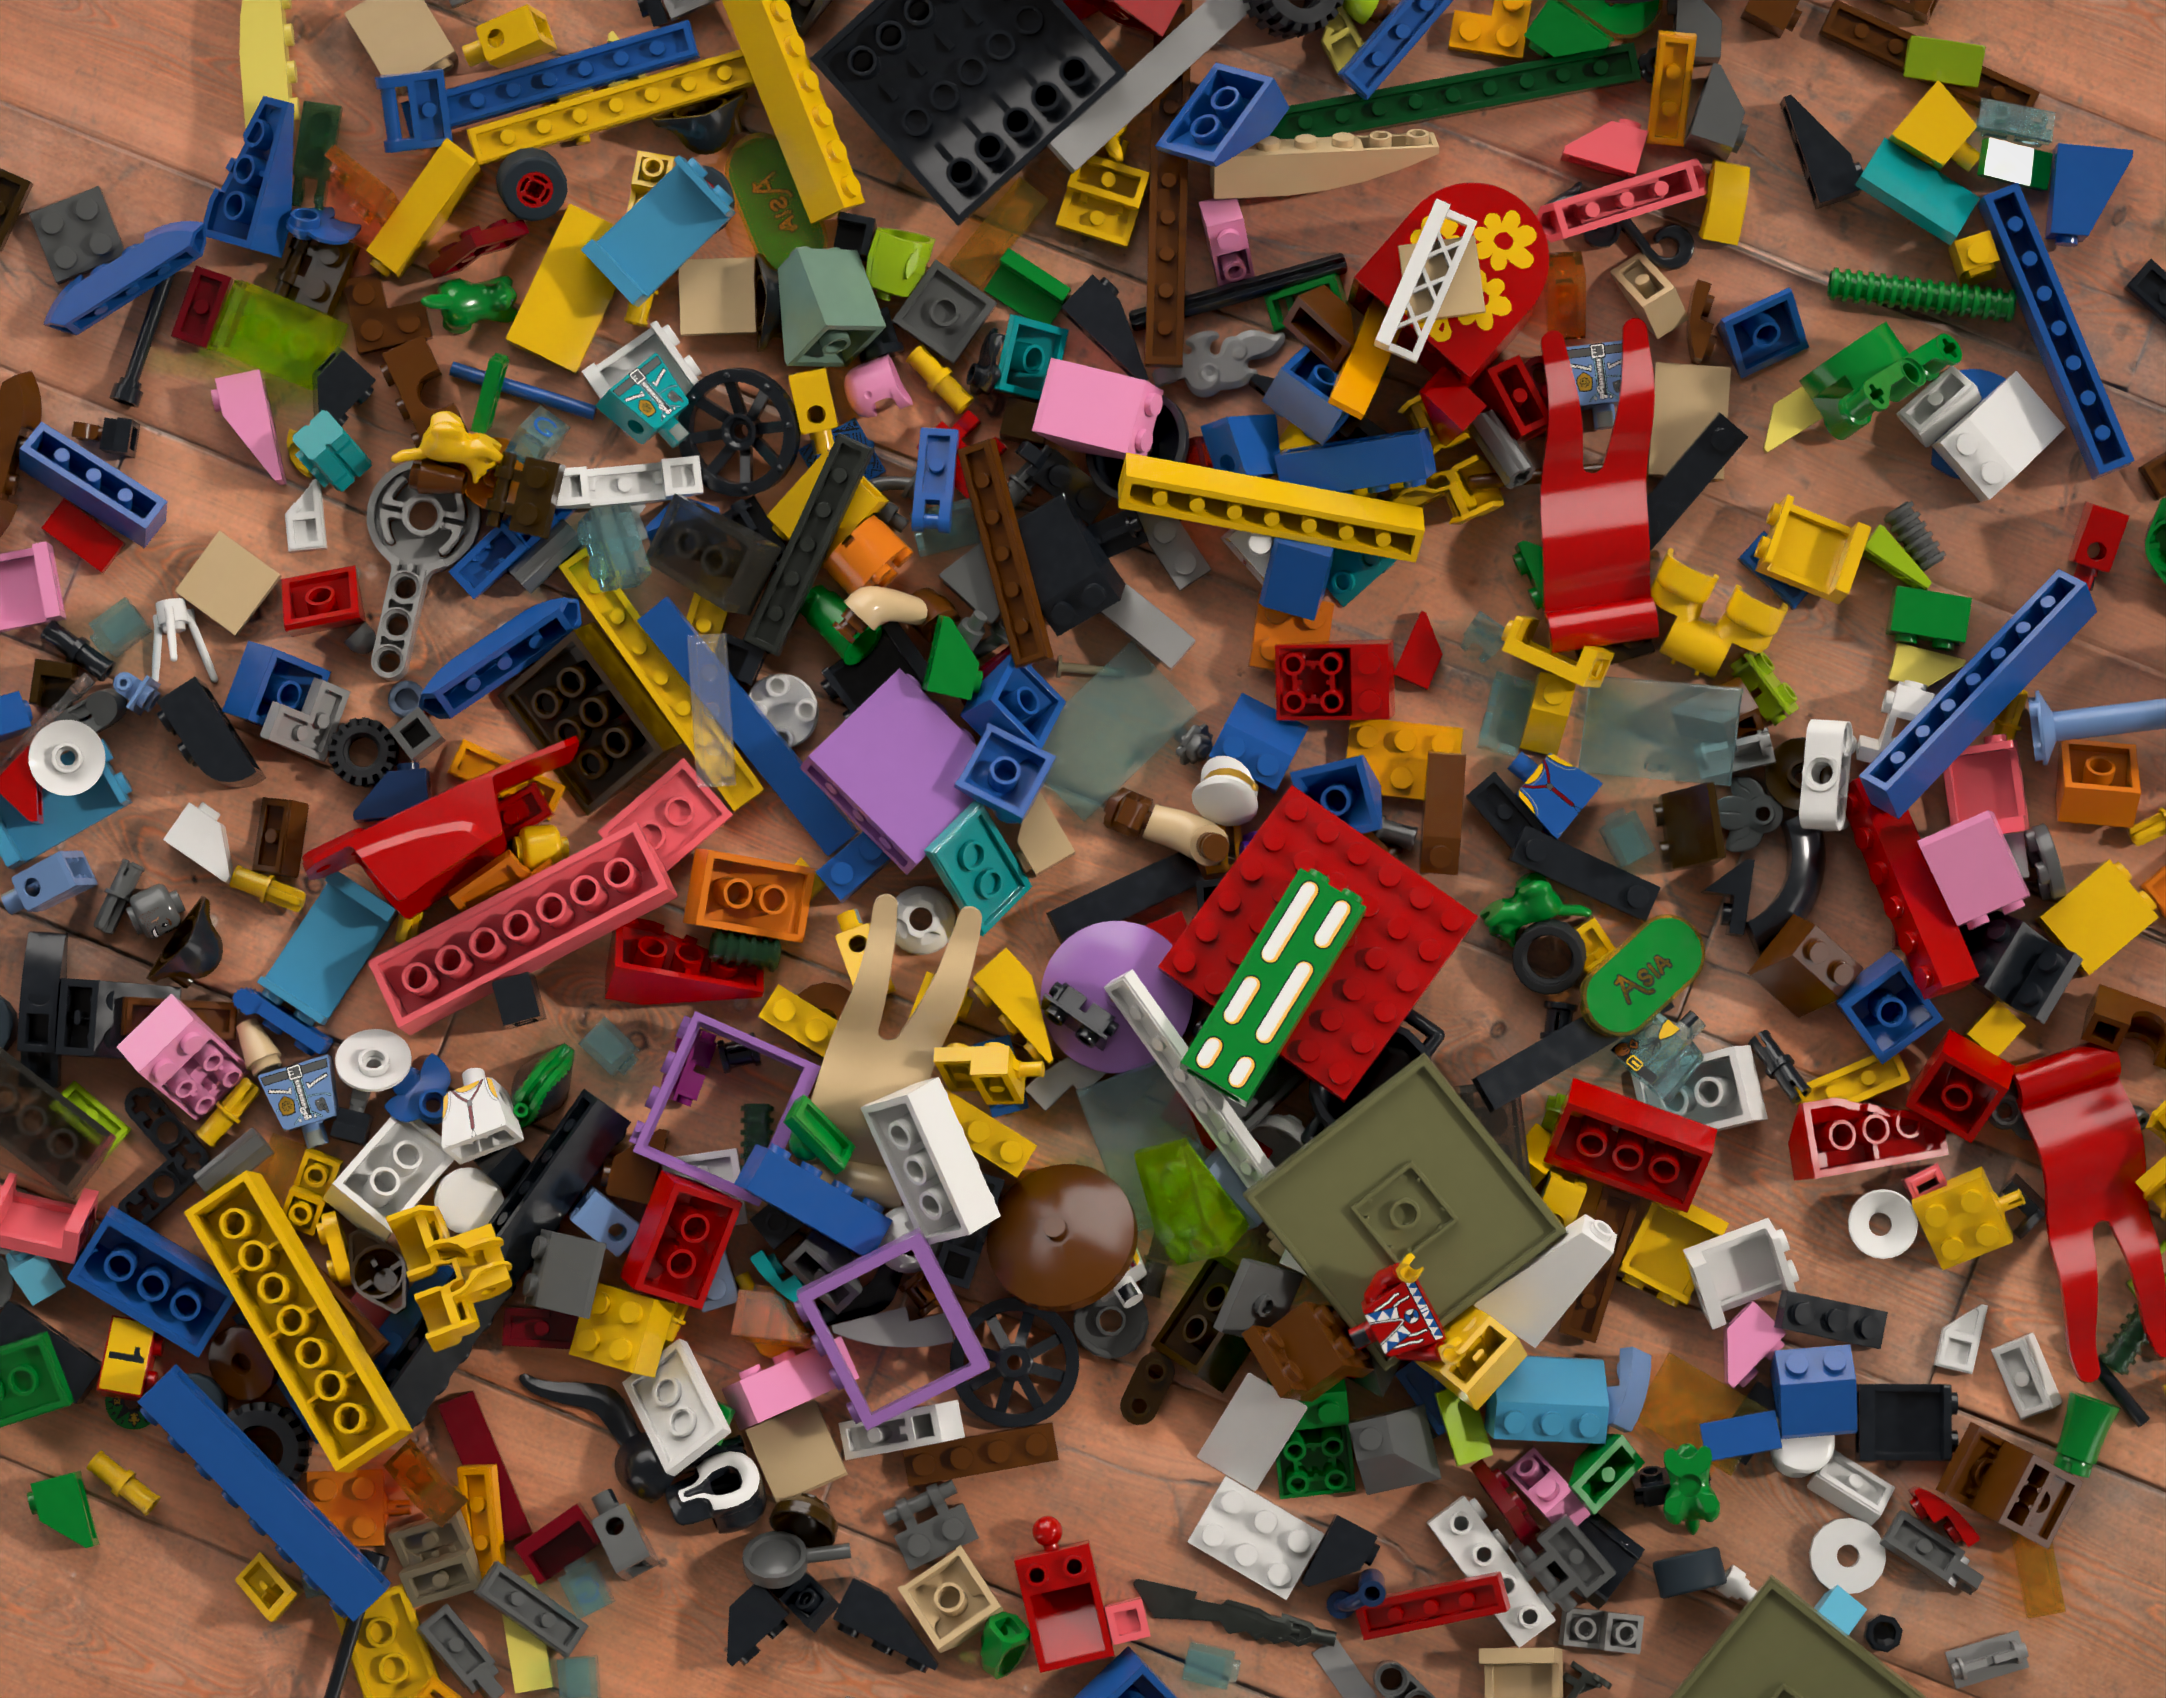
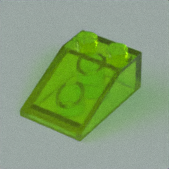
M234 280L207 350L313 391L312 373L337 346H341L349 324L252 283Z
M1186 1138L1138 1149L1134 1153L1156 1237L1164 1246L1167 1255L1177 1265L1226 1255L1250 1227V1224Z

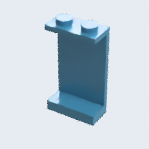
M678 155L674 159L677 165L598 241L591 239L581 249L629 302L637 307L642 305L736 214L729 206L734 201L732 197L719 184L713 188L704 179L708 172L693 157L687 161L684 157Z
M101 739L105 749V767L95 785L83 793L72 796L57 795L43 788L44 824H34L27 820L0 794V856L7 868L15 870L132 803L128 796V793L133 791L122 771L117 774L115 773L109 762L114 759V756L104 739ZM68 751L61 755L62 763L65 765L73 764L75 761L74 753Z
M339 871L325 878L324 881L327 884L266 977L261 976L257 983L265 987L261 993L279 1006L285 1000L297 1008L293 1015L311 1027L316 1021L322 1025L327 1023L399 914L391 905Z

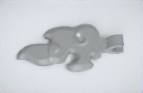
M1256 330L1244 331L1237 336L1227 337L1222 342L1220 353L1214 355L1210 352V345L1219 338V334L1215 331L1196 333L1186 340V345L1192 348L1191 354L1183 353V368L1155 369L1152 373L1155 386L1162 387L1184 379L1188 389L1194 395L1205 398L1215 395L1220 390L1240 388L1249 383L1254 373L1257 374L1256 369L1248 367V362L1275 354L1283 345L1285 334L1283 332L1268 334Z

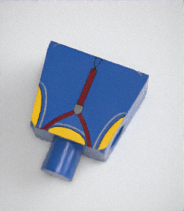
M1521 751L1507 768L1524 782L1515 795L1544 827L1543 831L1555 839L1561 836L1603 784L1598 779L1551 753L1538 765Z

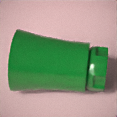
M816 585L811 588L800 613L807 619V623L835 649L845 664L854 665L859 663L878 644L882 635V625L878 626L874 631L868 627L862 634L857 632L853 636L855 641L851 644L832 626L835 621L840 623L844 619L841 614L848 608L844 603L845 600L834 591L827 590L823 585Z
M2069 1391L2066 1416L2056 1451L2059 1453H2057L2053 1465L2071 1474L2089 1478L2093 1467L2092 1464L2096 1465L2109 1429L2121 1408L2084 1394Z

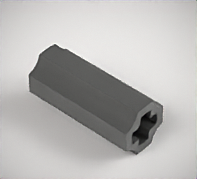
M1492 409L1488 412L1480 413L1472 421L1468 428L1469 432L1507 488L1513 489L1514 487L1524 485L1532 478V474L1536 469L1498 412Z
M562 519L550 530L548 539L541 538L508 571L531 594L559 568V565L577 552L585 542Z
M252 1127L194 1174L193 1177L203 1191L210 1195L244 1171H253L273 1155L274 1152L266 1140Z

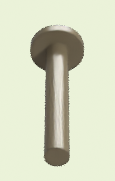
M1058 655L1056 678L1061 677V672L1125 677V668L1062 662V655Z

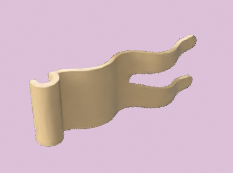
M883 894L874 901L869 934L857 978L830 1039L811 1099L856 1148L845 1169L836 1175L819 1158L804 1162L821 1170L823 1173L820 1179L831 1184L833 1179H836L852 1188L854 1191L851 1197L862 1202L864 1197H867L885 1208L894 1209L901 1207L902 1200L861 1111V1107L912 1084L930 1079L935 1065L933 1062L934 1047L943 1046L968 986L980 937L982 914L979 909L973 906H967L960 910L942 960L926 993L897 1037L886 1040L878 1035V1029L891 974L897 930L898 902L894 896ZM798 1159L797 1165L800 1167L802 1160Z

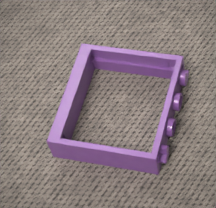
M695 1011L692 1018L684 1016L676 1034V1037L682 1039L677 1053L669 1050L660 1070L667 1074L661 1088L653 1085L645 1103V1107L651 1109L645 1123L637 1121L629 1142L636 1144L633 1152L759 1207L762 1202L761 1199L730 1181L648 1146L700 1027L801 1071L768 1149L771 1143L785 1149L792 1131L783 1121L797 1098L803 1094L808 1097L821 1066Z
M920 1227L797 1289L799 1300L794 1302V1306L803 1323L810 1320L816 1332L811 1338L821 1357L826 1354L828 1355L834 1367L828 1371L838 1390L845 1388L851 1402L846 1404L855 1424L862 1422L866 1430L990 1369V1362ZM912 1250L970 1363L871 1412L814 1299Z

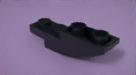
M30 931L28 933L18 1019L17 1051H21L20 1086L50 1088L61 1086L62 1056L55 1054L61 978H67L68 933Z

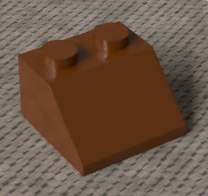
M1793 914L1747 974L1794 1016L1800 1018L1840 999L1864 968L1818 926Z

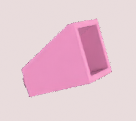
M1051 358L1032 431L1069 451L1123 460L1125 459L1126 452L1147 456V452L1151 449L1153 443L1152 433L1156 418L1162 409L1163 390L1146 380Z
M1987 810L1917 841L1957 926L1961 927L1966 924L1968 929L1972 930L1990 922L1988 914L2002 909L2004 915L2025 907L2023 899L2030 897V893L1994 812Z

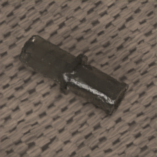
M1158 1221L1156 1224L1148 1255L1144 1254L1143 1256L1146 1259L1145 1268L1147 1274L1141 1279L1139 1284L1142 1294L1156 1298L1161 1296L1160 1292L1168 1265L1172 1266L1173 1262L1169 1261L1178 1232V1226L1164 1221Z

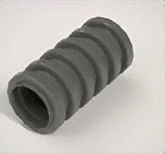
M1907 501L1886 514L1883 520L1885 523L1890 522L1892 525L1890 531L1892 533L1896 532L1899 536L1896 539L1898 543L1903 542L1905 545L1903 549L1906 552L1909 551L1912 556L1911 558L1924 572L1942 561L1946 553L1939 551L1937 547L1940 544L1938 541L1933 542L1931 538L1933 536L1932 531H1926L1924 528L1927 526L1926 522H1921L1918 518L1921 514L1919 511H1913L1912 507L1914 504L1912 501Z

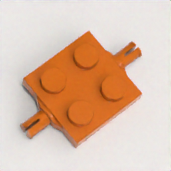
M1261 591L1258 593L1248 667L1264 669L1276 675L1275 644L1329 641L1335 603L1322 601L1315 621L1263 607L1259 603Z
M508 849L450 889L448 896L460 913L549 868L555 863L549 858L532 871L522 865L512 851Z
M384 1469L354 1470L351 1473L336 1471L307 1472L306 1497L355 1547L386 1546L385 1527L389 1515H412V1508H397L400 1506H412L411 1499L389 1500L385 1491Z

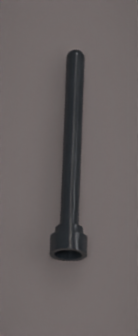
M175 274L161 281L153 290L125 377H120L119 383H114L109 397L116 402L131 407H139L143 392L140 391L142 384L139 383Z
M360 1549V1552L380 1572L386 1571L389 1556ZM365 1612L354 1622L349 1617L347 1618L324 1698H340Z

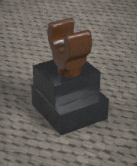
M104 417L103 427L74 421L72 437L82 441H100L99 449L105 453L135 458L140 424L133 419L120 417L117 419Z

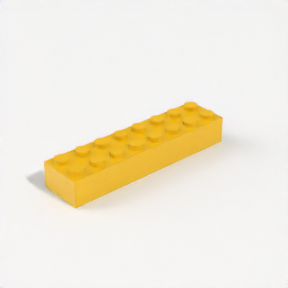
M246 1170L184 1211L188 1221L336 1472H353L413 1432V1429L261 1173Z

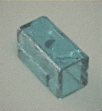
M628 503L617 504L611 507L592 508L578 522V539L582 545H586L590 557L589 572L593 579H597L601 592L637 587L652 573Z

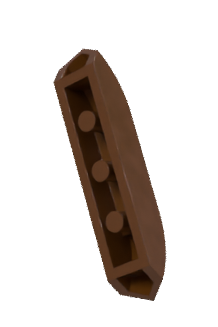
M32 370L12 376L2 382L0 388V537L10 525L18 505L8 502L9 495H15L19 484L20 475L16 474L19 463V449L28 439L26 437L27 432H33L40 424L42 418L41 395Z

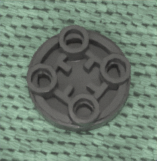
M2044 823L2033 826L2031 829L2024 831L2027 844L2025 848L2030 867L2036 868L2038 875L2036 882L2041 899L2045 901L2066 896L2064 876L2050 832Z

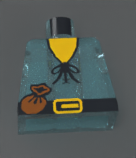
M1691 1010L1676 1025L1661 1013L1655 1014L1617 1043L1611 1051L1627 1071L1666 1104H1669L1703 1061V1053L1692 1040L1706 1025Z

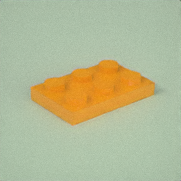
M1350 720L1346 759L1364 755L1381 785V797L1424 801L1428 751L1461 754L1463 728L1391 720Z

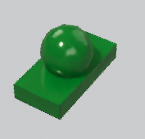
M803 1094L794 1101L783 1121L792 1131L789 1138V1149L796 1158L802 1161H812L819 1158L836 1175L845 1169L856 1146Z

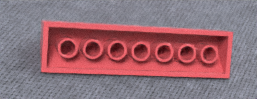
M635 822L367 962L397 1027L405 1033L412 1035L494 993L492 986L494 981L525 972L532 973L672 901L678 895L663 863L640 825Z

